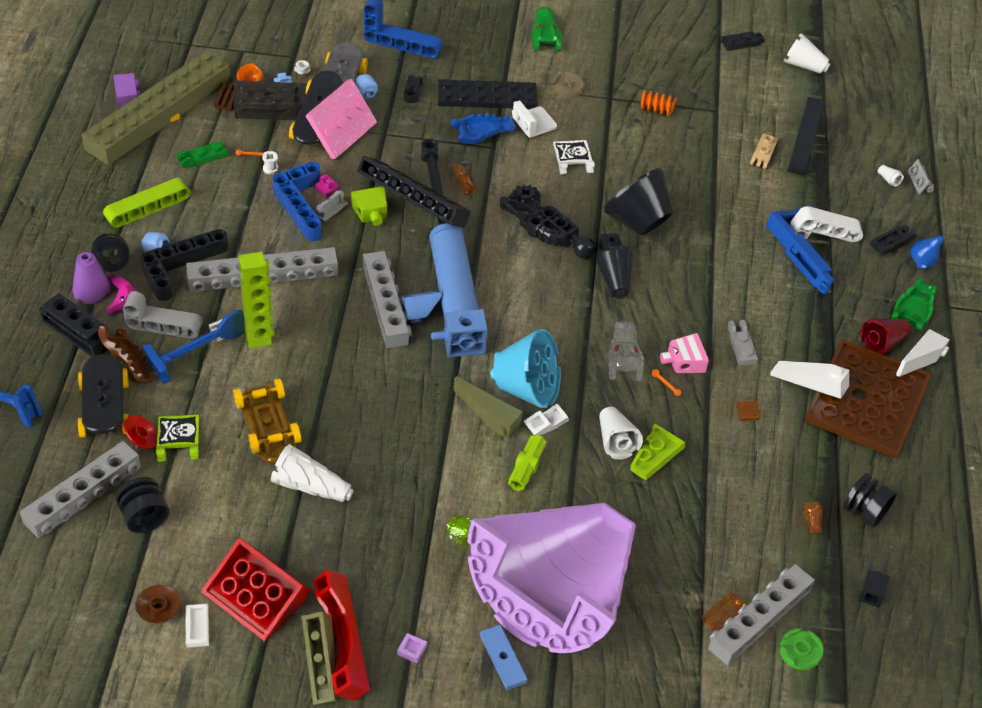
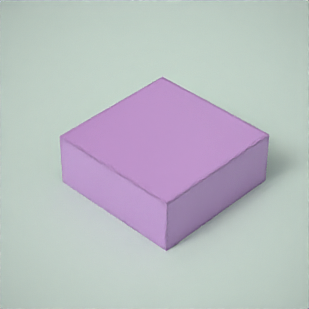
M407 633L397 650V655L418 663L427 646V641Z

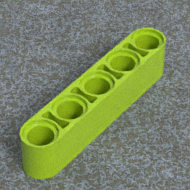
M174 178L106 206L103 210V215L112 227L118 228L186 200L190 196L191 191L182 179Z

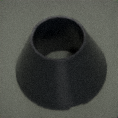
M661 168L645 173L637 178L639 181L631 186L627 185L604 206L605 214L641 236L663 224L673 214L664 172Z

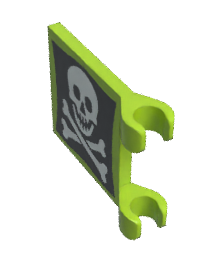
M199 415L158 417L157 461H166L167 448L190 447V459H199Z

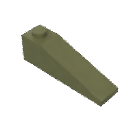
M458 376L454 378V391L493 431L509 439L521 425L523 411Z
M323 611L302 616L313 705L336 701L331 676L335 670L334 634L331 616Z

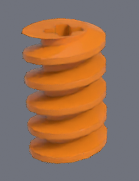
M644 89L641 98V109L644 110L647 107V110L650 112L654 108V113L660 110L661 115L666 112L669 117L674 111L677 97L672 101L671 95L665 99V94L659 97V93L656 92L653 96L652 90L646 94V89Z

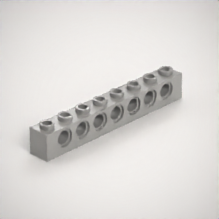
M335 247L263 255L264 259L269 261L270 271H267V273L270 275L271 283L338 276ZM239 258L186 263L189 292L241 287Z

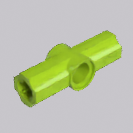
M537 434L531 435L524 450L518 454L515 468L508 481L512 489L516 491L525 490L531 475L536 473L540 457L547 443L542 436Z

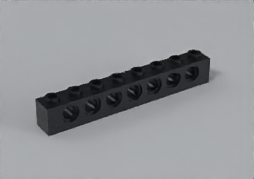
M368 156L362 157L357 170L358 173L447 224L465 228L471 214L470 210L379 159Z

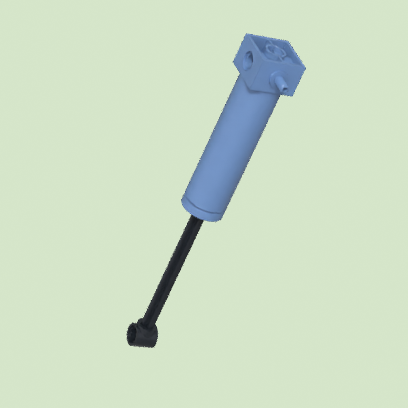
M425 139L421 143V159L427 163L432 190L443 195L437 165L439 158L438 142L434 139ZM437 218L439 226L430 232L429 239L439 292H442L441 303L445 327L442 332H432L431 339H444L448 358L485 355L487 325L484 310H479L463 231L460 227L449 225Z

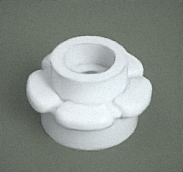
M304 60L298 61L294 70L299 75H306L310 72L309 63Z

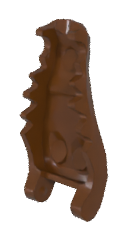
M100 326L98 335L102 344L116 359L125 364L132 373L135 382L142 384L150 383L155 375H149L148 373L149 370L146 368L148 362H145L146 355L142 356L143 350H139V346L130 341L126 330L118 328L115 332L116 336H110L109 328Z

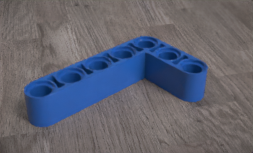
M368 0L364 7V38L368 42L430 58L438 56L443 46V41L440 38L384 24L383 1Z
M309 162L274 175L273 192L306 239L315 242L320 240L322 236L321 221L299 192L315 186L317 182L321 181L320 165L316 162Z

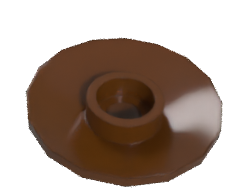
M150 586L138 596L136 611L140 618L148 623H164L178 613L181 605L180 597L176 590L169 586Z

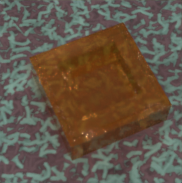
M756 401L736 403L740 421L759 420L760 414Z

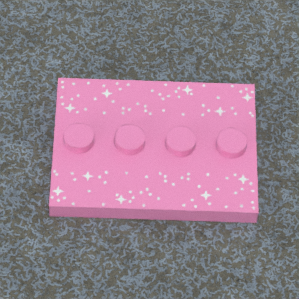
M352 79L343 83L305 115L331 159H336L377 123Z

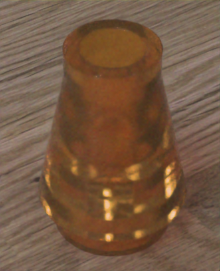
M816 501L807 502L804 504L802 511L808 524L809 532L813 534L820 533L822 531L823 507Z

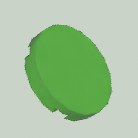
M799 628L785 633L779 645L782 659L789 666L797 670L815 668L820 663L824 651L820 638L811 631L806 632Z

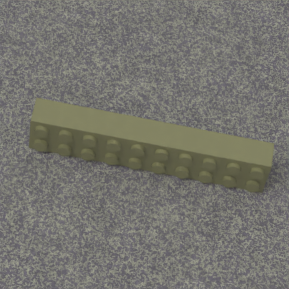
M205 51L83 132L81 135L84 150L105 164L110 165L171 123L170 118L177 113L181 116L220 89L223 82L229 83L231 81L230 65Z

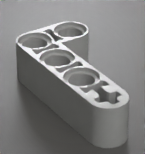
M137 291L129 293L123 307L125 323L134 330L194 339L198 337L203 324V318L195 313L147 306L145 296Z

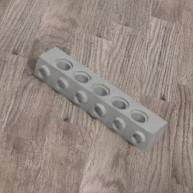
M385 251L363 254V269L386 348L408 345L409 337L412 335L410 325H406L407 314L402 311V298H398L399 288L397 284H394V271H390V258L386 257Z
M124 441L120 442L22 509L20 514L23 524L38 539L50 533L57 525L67 521L70 516L84 509L90 502L101 497L106 491L118 485L130 474H134L141 467L139 455Z
M796 564L790 569L785 568L779 575V579L776 581L772 580L766 586L763 593L758 592L749 605L745 604L740 608L736 617H730L721 630L716 629L711 634L708 649L729 666L811 591L815 580Z

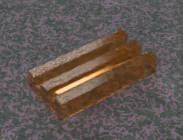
M729 592L701 617V620L713 631L716 629L721 630L725 622L730 617H736L740 608L745 605L740 603L738 597L734 598L732 592ZM729 601L731 602L717 615H715L711 620H709V618L712 617L717 611H719L724 605H726ZM734 606L737 607V609H735L717 626L714 625V623H716L720 618H722Z

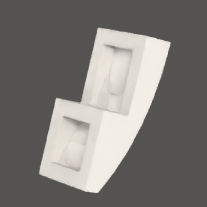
M556 404L544 413L539 410L524 420V423L533 435H542L569 421V418L560 406Z

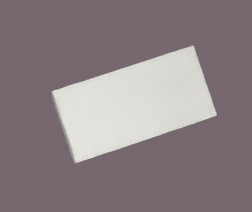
M208 603L186 605V647L209 646Z

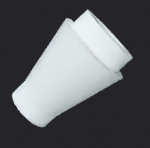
M885 165L879 167L878 173L890 186L901 184L903 181L901 171Z

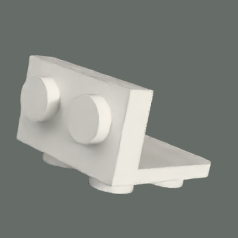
M521 101L514 102L512 118L529 138L557 128V124L543 107L539 106L527 110Z

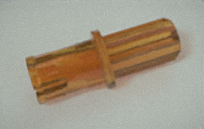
M455 164L453 171L458 178L457 182L462 185L466 194H470L468 189L473 193L476 188L470 180V175L465 172L461 164Z

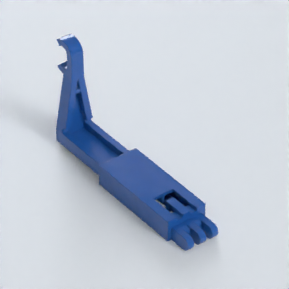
M797 206L796 210L771 212L766 224L767 228L786 248V255L815 288H818L822 294H827L834 280L829 274L832 269L802 234L797 235L789 226L801 208Z

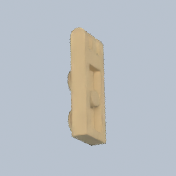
M763 133L752 156L750 165H754L757 162L756 167L760 168V165L763 164V169L766 170L779 138Z

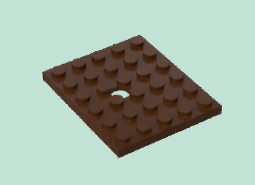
M841 339L830 364L849 370V387L841 399L817 391L804 421L897 459L932 374L917 369L899 377L896 373L902 362ZM860 390L864 392L865 399H857L852 393Z

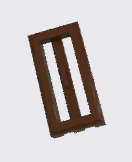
M223 82L215 101V108L232 110L240 91V84L234 86L233 83L227 85V82ZM231 91H233V94L227 106L226 103L229 99Z

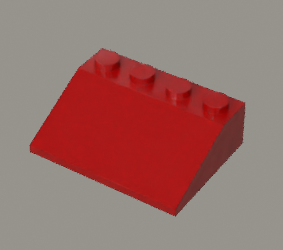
M238 538L200 592L263 641H267L300 608L312 590L249 542Z

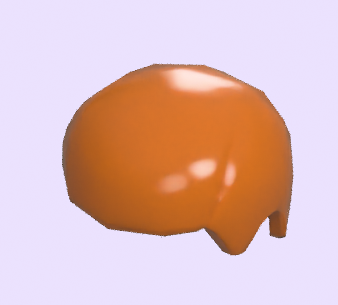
M246 64L237 71L236 77L241 86L246 89H255L263 81V73L256 64Z

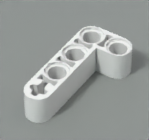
M813 207L801 208L790 222V227L796 234H802L805 239L812 232L849 242H858L863 238L859 220Z

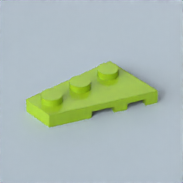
M654 424L652 432L645 439V444L638 451L631 464V471L647 480L685 448V442L659 425Z

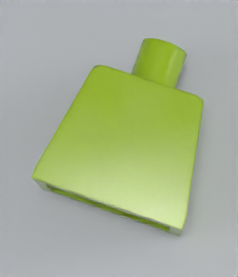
M382 186L351 192V205L363 223L372 222L374 226L381 225L383 219L387 218L385 188Z

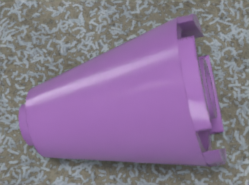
M89 252L81 253L76 258L72 287L75 299L82 300L85 304L102 302L105 296L111 292L108 278L95 255Z

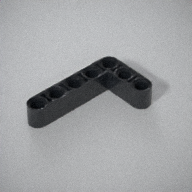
M808 96L788 172L800 175L805 174L825 102L823 99Z
M216 229L144 252L140 257L142 271L156 298L160 301H167L173 295L171 280L166 271L185 266L186 263L197 262L226 252L228 250L227 232L222 229Z

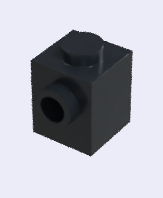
M618 232L600 234V251L603 249L608 251L611 246H622Z

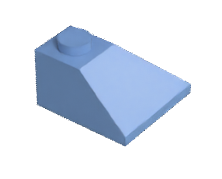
M430 291L399 296V298H402V311L406 312L407 320H410V323L421 322V318L427 317L442 297V292Z

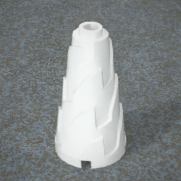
M290 444L284 448L275 464L278 472L273 471L271 476V482L277 485L343 503L345 500L349 501L354 492L351 489V484L342 480L338 475L328 470L327 467Z

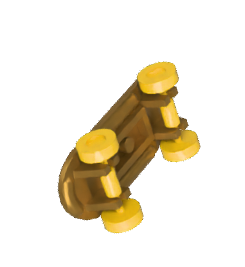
M280 378L274 380L275 388H270L268 383L265 384V387L248 388L243 394L240 388L233 389L236 406L238 409H242L250 432L248 437L252 453H257L263 461L274 465L288 444L296 448V443L301 442L298 424H289L281 402V398H285V392Z

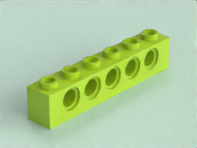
M263 252L238 255L245 335L248 347L250 349L272 345L271 337H274L273 325L270 324L274 322L272 312L269 313V311H273L271 299H268L272 298L271 289L268 286L271 284L270 275L267 273V271H270L269 261L264 259Z

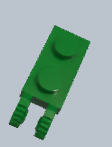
M218 141L189 151H180L176 157L178 161H181L180 164L183 168H188L227 157L228 151L222 141Z

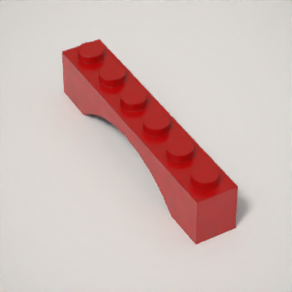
M327 569L313 579L316 599L324 611L331 616L337 641V663L331 675L336 696L355 701L369 692L370 686L349 586L345 575Z

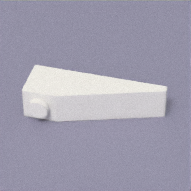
M929 329L902 360L896 375L900 377L937 362L941 356L945 357L949 350L947 344L950 339Z
M778 361L770 372L771 376L840 399L849 387V370L833 364Z

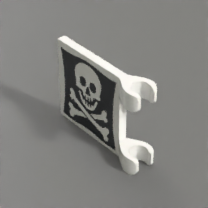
M586 140L553 142L560 174H567L566 168L571 164H586L587 173H594L593 167L595 163L592 161Z

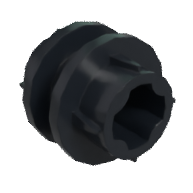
M111 232L103 233L92 243L91 253L95 255L103 271L109 273L117 272L128 263L130 256L128 244L120 235ZM110 248H115L118 252L110 257L103 255V251Z

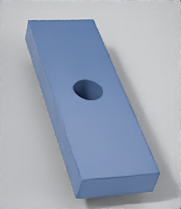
M501 625L481 631L480 637L506 691L526 684L528 679Z

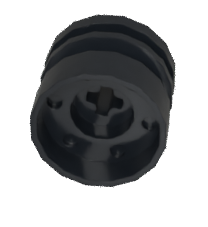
M866 473L850 489L843 508L847 511L852 509L854 516L863 510L861 521L874 528L891 508L896 499L897 492L886 485L877 491L879 481L877 479L871 481L872 476Z
M138 477L123 484L115 495L126 526L131 532L146 533L155 530L163 525L170 515L169 507L162 496L161 489H159L157 481L153 478Z

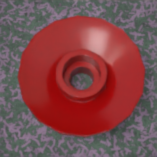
M131 415L125 420V433L135 445L146 450L154 449L157 446L158 432L150 421L138 415Z

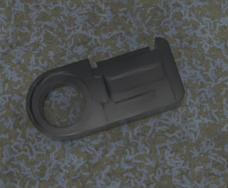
M408 76L404 89L405 102L415 103L418 101L420 88L423 85V77Z

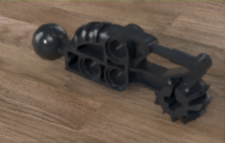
M523 183L522 187L517 186L510 196L500 198V208L508 210L512 215L514 214L520 219V225L527 230L529 236L539 238L542 242L546 241L547 244H554V246L561 244L568 247L573 244L574 253L582 259L590 258L595 253V242L586 236L579 237L578 226L555 207H542L540 205L541 194L537 187H532L531 184L525 186ZM517 209L526 211L529 214H521Z

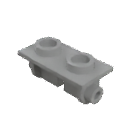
M917 159L908 170V173L919 195L923 191L930 193L934 190V185L928 179L925 167Z
M335 191L330 196V199L316 206L314 212L321 221L326 222L348 204L343 199V191Z

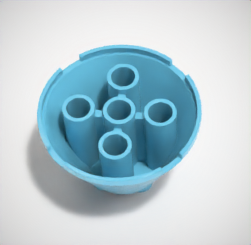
M544 329L535 330L504 350L495 353L494 368L491 369L490 375L500 390L540 408H547L548 405L554 404L560 388L561 366H557L556 355H559L552 335Z

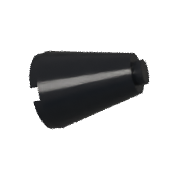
M611 246L610 250L605 251L603 249L596 255L597 264L611 295L617 299L625 298L630 293L633 255L632 251L630 252L626 246Z

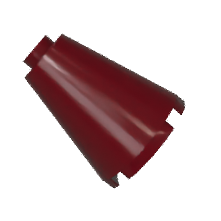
M872 318L862 324L860 339L866 345L864 348L883 355L910 336L912 327L906 319Z

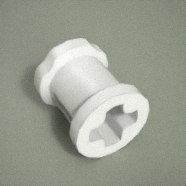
M274 151L265 152L262 155L264 161L263 171L266 174L277 173L279 170L277 153Z

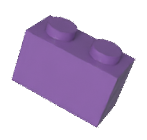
M134 73L113 75L118 109L140 95L138 79L135 80Z

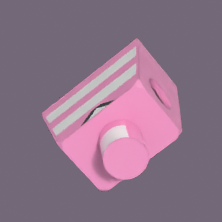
M698 333L672 340L669 344L668 352L660 353L661 363H672L676 373L706 372L709 360Z

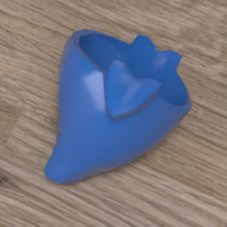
M943 236L925 238L915 242L914 246L910 249V254L917 263L916 267L927 269L937 263L939 249L944 241Z

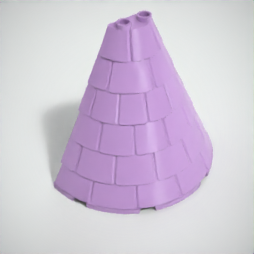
M606 503L545 509L530 513L496 515L494 518H474L469 528L467 543L471 544V555L468 557V563L473 582L484 603L489 602L496 612L494 615L495 619L521 641L533 647L539 645L547 647L549 652L571 653L586 649L603 638L616 621L617 608L620 605L624 575L627 571L636 524Z

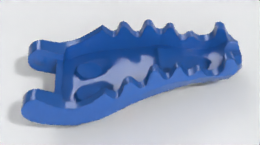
M479 113L477 116L472 114L463 119L455 118L451 120L453 128L459 129L461 134L458 136V139L463 144L479 143L491 136L503 132H511L516 128L509 114L504 118H496L495 114L490 116L487 113L485 116H482Z

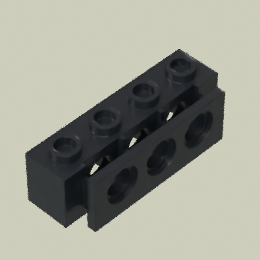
M58 293L39 308L43 323L89 356L93 357L103 354L108 350L102 344L98 335L99 327L105 325L62 294Z

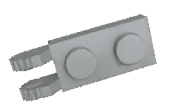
M745 320L739 321L740 332H736L734 321H728L729 338L738 366L757 364L758 357L749 331H747Z

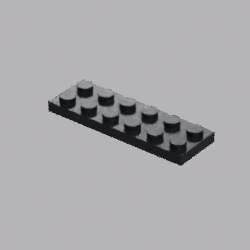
M438 79V106L513 108L514 102L521 101L526 109L537 107L536 83Z

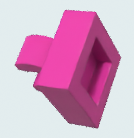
M327 174L320 178L321 181L315 184V189L325 198L332 196L335 191L340 190V185Z

